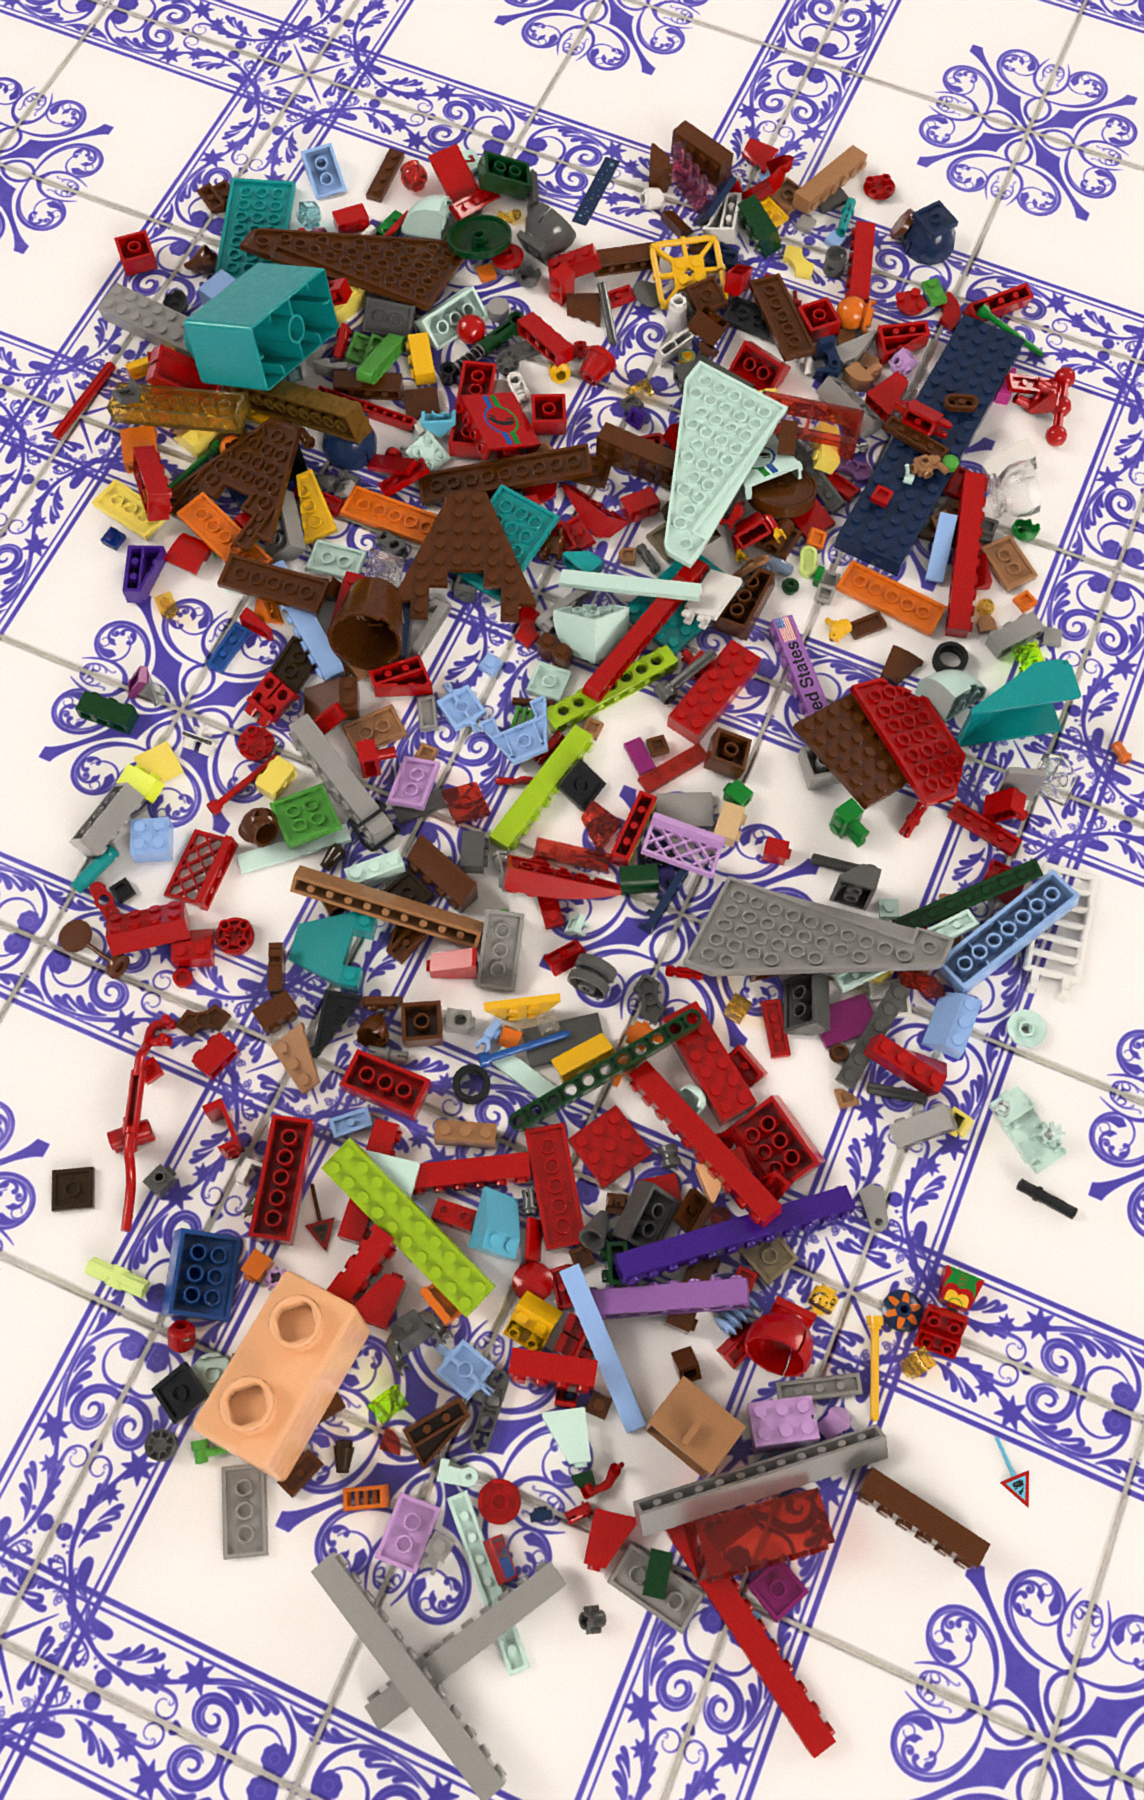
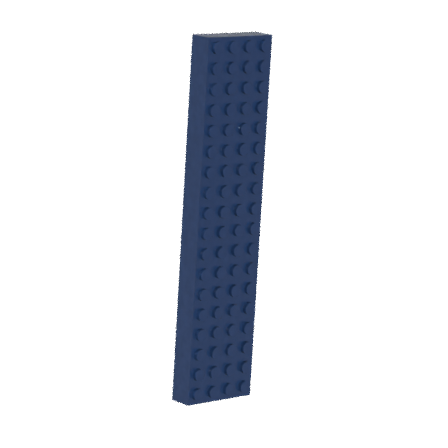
M965 314L916 397L917 401L944 415L943 418L952 423L950 430L944 429L948 433L946 439L934 434L929 437L948 447L950 451L947 455L952 454L958 457L959 464L991 408L997 392L1006 378L1005 376L1008 375L1014 366L1025 343V340ZM957 393L975 395L979 403L974 412L968 413L947 411L943 407V401L946 395ZM893 437L838 533L834 548L894 576H898L954 472L944 475L938 469H934V474L930 478L924 479V477H917L916 474H913L915 477L912 485L903 483L905 464H909L910 469V464H913L914 458L923 454ZM878 484L894 491L886 508L870 502V498Z

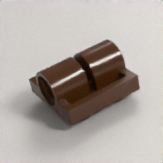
M780 518L779 520L775 519L779 529L784 531L787 538L785 539L784 536H780L778 538L780 543H778L774 538V532L756 542L754 546L786 561L800 539L802 531L795 529L793 521L789 518Z

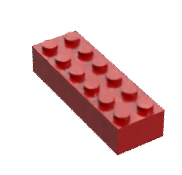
M463 360L456 404L461 395L495 393L497 363ZM456 412V425L451 428L448 443L449 456L482 460L459 414Z
M731 639L669 714L667 727L697 746L758 671L761 658Z
M695 1001L662 1018L661 1026L689 1009H696L700 1012L702 1017L700 1028L673 1043L672 1046L695 1085L700 1087L705 1093L706 1104L721 1127L754 1109L757 1101L699 1004ZM692 1015L688 1017L687 1021L690 1024H695L698 1018ZM672 1026L670 1029L672 1034H678L681 1031L679 1026Z
M272 1114L248 1235L252 1241L293 1246L316 1128L313 1119Z

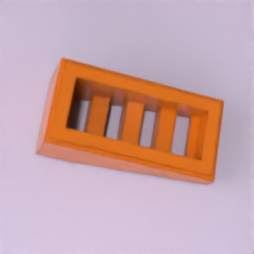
M389 1484L343 1488V1511L390 1507ZM369 1490H372L373 1504H370ZM360 1491H363L364 1505H361ZM351 1492H355V1506H352Z

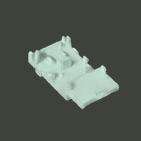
M1019 1085L1009 1091L1005 1090L998 1095L999 1098L989 1104V1108L1002 1124L1000 1127L1022 1155L1021 1159L1025 1164L1028 1163L1035 1174H1038L1067 1154L1065 1147L1062 1148L1060 1146L1062 1143L1056 1141L1055 1147H1051L1050 1142L1043 1144L1044 1139L1042 1136H1039V1133L1043 1131L1041 1125L1047 1124L1045 1121L1042 1122L1033 1110L1035 1107L1033 1105L1034 1101L1027 1097Z

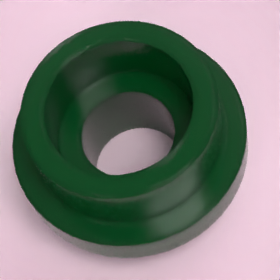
M786 578L783 580L781 588L785 594L793 595L799 590V582L794 578Z

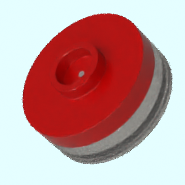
M511 243L503 253L492 257V266L495 272L501 276L515 275L517 268L524 266L522 248Z

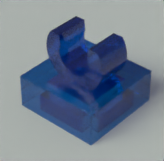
M111 526L100 540L102 544L117 551L126 540V535Z

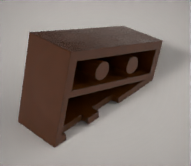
M459 1395L402 1429L423 1470L470 1417Z

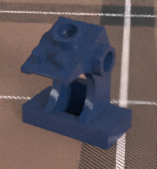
M834 334L819 338L815 345L816 353L811 355L813 361L822 360L825 366L815 369L812 379L821 381L825 380L828 375L836 378L840 375L841 360L834 345L836 342Z

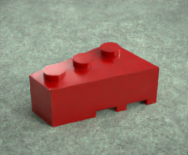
M927 320L879 325L875 344L880 364H887L892 355L902 347L911 352L926 347L930 337Z

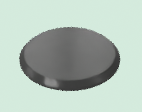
M645 280L635 283L633 293L641 304L653 308L660 306L655 284Z

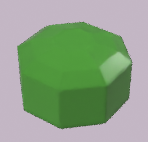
M950 454L944 456L942 463L949 469L948 473L955 472L959 465L958 457Z

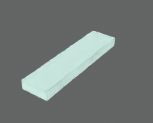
M515 1055L492 1061V1065L536 1098L556 1088L554 1084ZM552 1097L549 1100V1105L556 1106L559 1098Z

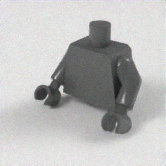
M412 1309L405 1315L400 1316L397 1321L389 1326L390 1335L386 1341V1349L393 1362H396L395 1369L401 1376H403L401 1371L404 1367L411 1371L410 1365L401 1358L434 1335L436 1331H438V1335L444 1344L447 1343L444 1339L445 1335H451L453 1338L450 1329L442 1327V1322L431 1311L418 1312Z

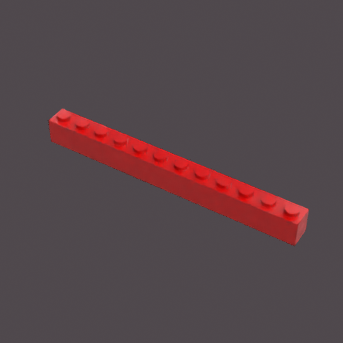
M695 1520L664 1530L810 1756L815 1759L836 1742L833 1737L835 1731L828 1721L824 1723L819 1716L822 1711L814 1700L810 1702L805 1693L808 1690L800 1679L796 1681L792 1675V1672H794L792 1665L787 1659L783 1661L778 1652L781 1649L773 1638L770 1640L765 1632L768 1629L760 1618L756 1620L752 1614L754 1610L752 1604L747 1598L743 1600L739 1594L741 1588L734 1578L730 1580L726 1574L728 1568L721 1558L717 1560L712 1553L715 1551V1548L708 1538L704 1540L700 1532L702 1529Z

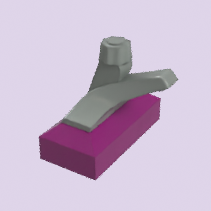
M140 665L129 680L127 697L135 699L139 694H147L156 707L159 705L157 695L164 696L166 690L153 683L148 667Z

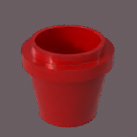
M591 345L586 351L587 355L578 373L585 382L596 386L604 377L616 369V360L604 347Z

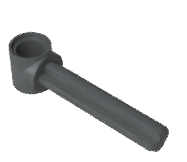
M534 169L530 171L531 188L529 190L527 214L530 208L536 202H539L537 171H534Z
M709 648L670 682L663 680L658 683L654 688V692L665 705L671 703L677 697L678 692L676 690L716 658V652Z

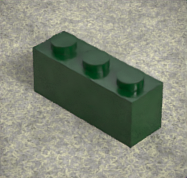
M84 691L75 708L80 718L130 735L139 718L133 705L119 703L111 697H102L97 692Z

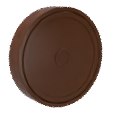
M805 470L801 471L802 479L799 480L790 471L752 486V497L748 502L760 513L770 514L775 518L798 517L806 514L813 508L817 494V483Z

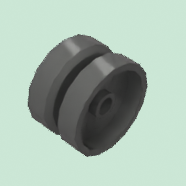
M588 953L579 954L575 961L576 968L571 969L567 981L575 989L590 997L597 999L606 998L610 990L609 984L614 982L617 970L610 963L595 955Z

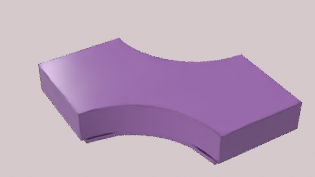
M849 452L840 453V464L835 469V472L848 474L852 477L855 484L868 482L872 476L869 464L856 461Z

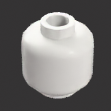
M657 187L645 188L640 194V204L646 210H658L665 201L664 194Z

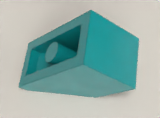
M565 551L562 554V564L570 570L602 572V559L590 551Z

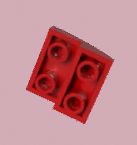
M183 532L172 544L163 560L197 575L203 561L207 562L212 550L202 540Z
M927 1303L913 1345L955 1359L969 1317Z

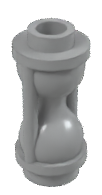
M505 849L496 850L491 856L495 866L501 870L498 885L502 892H508L503 887L507 855H510V852L505 851Z

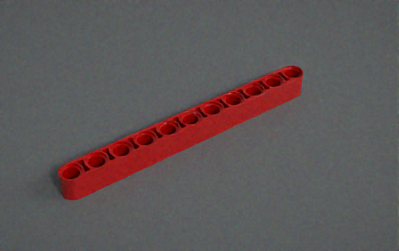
M697 559L691 568L684 565L672 581L699 583L706 575L709 565ZM657 597L583 686L582 694L599 703L684 600Z

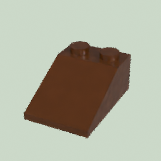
M338 677L304 688V715L308 713L312 720L335 702H338L348 717L345 720L360 718V694L357 677Z

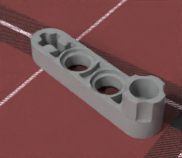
M574 590L539 615L535 620V625L543 633L547 632L553 635L555 633L553 610L567 606L578 607L591 597L594 590Z
M437 597L432 598L429 612L433 614L411 647L410 657L418 654L421 657L423 656L449 615L452 607L450 603Z

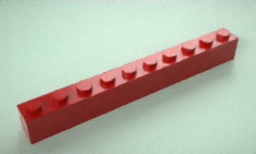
M965 471L961 480L944 636L966 639L968 633H971L973 629L971 616H974L975 606H972L977 594V590H974V585L978 581L976 569L979 568L980 559L977 556L980 554L982 543H979V538L983 534L981 523H983L985 512H982V507H985L986 497H984V492L987 491L988 482L985 481L986 474Z
M647 1060L628 1074L629 1087L635 1093L638 1092L642 1096L641 1099L646 1106H651L655 1110L654 1113L660 1121L664 1120L668 1124L667 1127L673 1135L677 1134L680 1137L682 1145L687 1150L691 1149L697 1162L701 1165L704 1164L708 1168L707 1171L713 1179L717 1178L722 1183L721 1187L723 1190L735 1197L736 1204L742 1210L746 1209L749 1213V1218L754 1224H759L764 1228L782 1213V1205Z

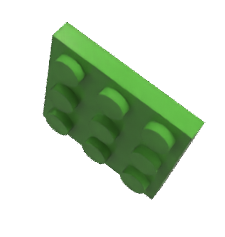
M322 783L269 803L271 810L276 815L279 828L289 850L342 829Z

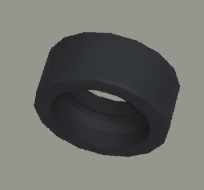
M944 642L936 648L933 654V668L936 672L950 669L964 671L968 663V652L964 646L957 642ZM944 652L954 653L961 662L955 667L947 666L940 660V655Z
M468 1064L456 1071L452 1086L455 1096L461 1102L477 1104L487 1098L491 1082L484 1068ZM469 1073H475L483 1080L481 1092L474 1096L464 1094L460 1088L461 1079Z

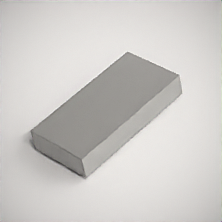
M435 696L417 697L420 733L439 731Z

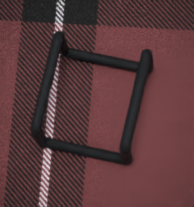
M378 799L375 802L380 809L357 824L351 819L348 820L361 844L371 852L376 851L401 832V829L392 823L393 829L396 831L372 848L364 842L357 828L363 826L382 811L388 817L385 812L387 805Z

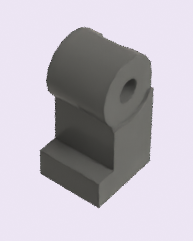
M386 530L374 539L376 546L390 556L397 565L409 555L406 544Z

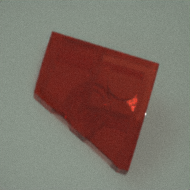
M594 800L588 805L581 816V821L586 827L588 835L592 839L595 850L598 853L610 842L612 835L622 826V821Z

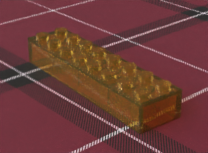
M118 382L115 389L126 388L128 383ZM139 384L141 387L140 402L120 405L111 396L106 407L115 423L232 434L242 433L252 409L246 393Z

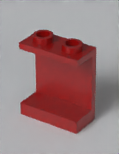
M222 1098L203 1105L204 1113L212 1123L225 1118L233 1138L232 1141L218 1146L221 1154L226 1160L240 1157L241 1153L245 1152V1149L227 1105Z

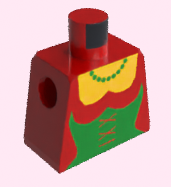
M946 1265L941 1271L937 1301L945 1304V1309L956 1313L958 1310L967 1312L971 1308L985 1280Z

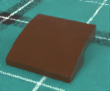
M226 179L214 186L208 183L196 190L212 214L226 212L230 185Z

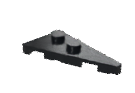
M325 989L312 1058L317 1059L359 1006V1001L363 998L362 995Z

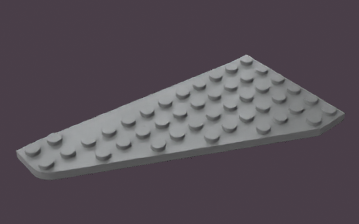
M728 875L683 960V966L712 977L935 970L945 964L955 938L919 927L914 929L771 891Z

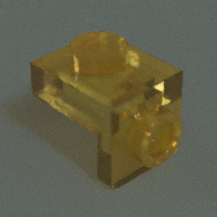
M170 591L153 597L162 618L171 619L177 616L176 613L179 612V609Z

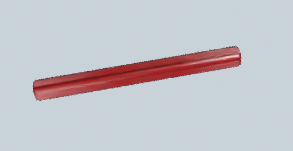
M107 362L52 432L55 439H62L116 369L112 362Z

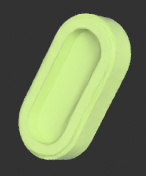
M807 545L800 550L799 574L806 579L813 578L817 570L818 552L813 546Z

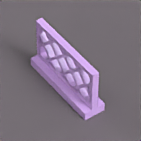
M654 812L640 854L713 879L726 837ZM652 830L660 832L662 836L655 838ZM670 837L677 838L680 842L673 844ZM665 839L669 846L662 848L658 841ZM654 843L658 850L651 851L646 849V847ZM688 843L696 845L698 849L691 851ZM683 846L687 853L680 855L676 848ZM672 850L676 857H668L665 852ZM705 850L716 852V855L709 857ZM701 852L705 859L698 861L694 854ZM690 856L694 863H685L683 858ZM708 863L711 867V872L704 870L701 865Z

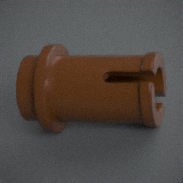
M301 427L300 439L303 447L307 449L313 448L315 446L314 437L310 436L305 427Z

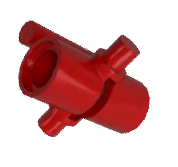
M123 1117L121 1128L107 1132L109 1144L116 1154L124 1150L125 1135H123L125 1117ZM147 1118L140 1121L139 1135L135 1137L134 1153L138 1151L137 1146L156 1140Z

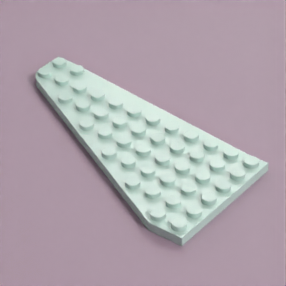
M702 361L697 363L686 377L684 383L664 540V549L667 555L689 568L693 566L701 555L773 431L788 410L787 406Z

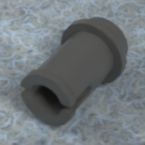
M347 469L340 470L338 479L341 482L352 479L356 483L355 485H360L361 477L350 473Z
M528 1188V1192H526V1189L521 1191L523 1197L522 1212H524L525 1216L537 1214L538 1207L535 1205V1191L532 1188Z

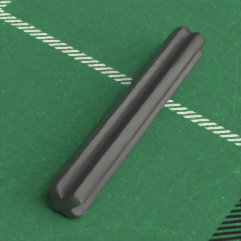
M603 281L599 282L597 286L608 342L610 345L618 343L607 285Z

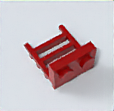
M739 500L735 504L731 515L725 513L719 524L723 525V523L730 525L728 529L732 530L737 520L740 521L746 511V508H744L745 502Z

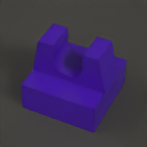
M634 405L631 406L625 422L636 430H641L649 416Z

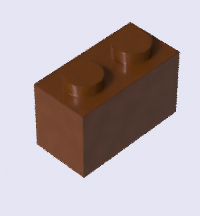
M286 990L252 1010L266 1035L276 1033L281 1029V1026L287 1022L295 1021L298 1015H300L298 1007Z

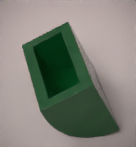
M657 864L620 866L619 884L622 890L621 895L659 892Z

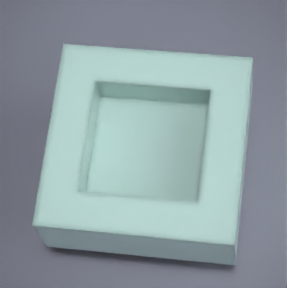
M879 898V919H896L899 917L898 899Z

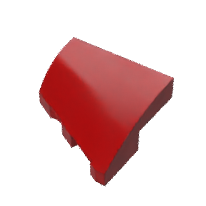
M750 138L743 150L742 157L748 160L751 165L759 166L761 173L765 174L768 171L766 162L774 159L778 155L779 149Z

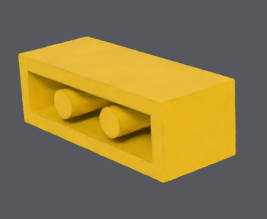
M428 332L409 334L408 342H405L407 353L410 352V355H408L409 366H413V369H410L411 379H415L416 386L435 384V370Z

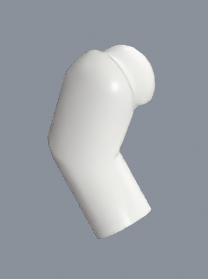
M810 356L799 358V363L805 365V375L812 376L813 359Z

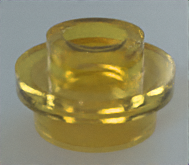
M987 598L980 600L976 606V610L980 615H991L995 608L992 600Z

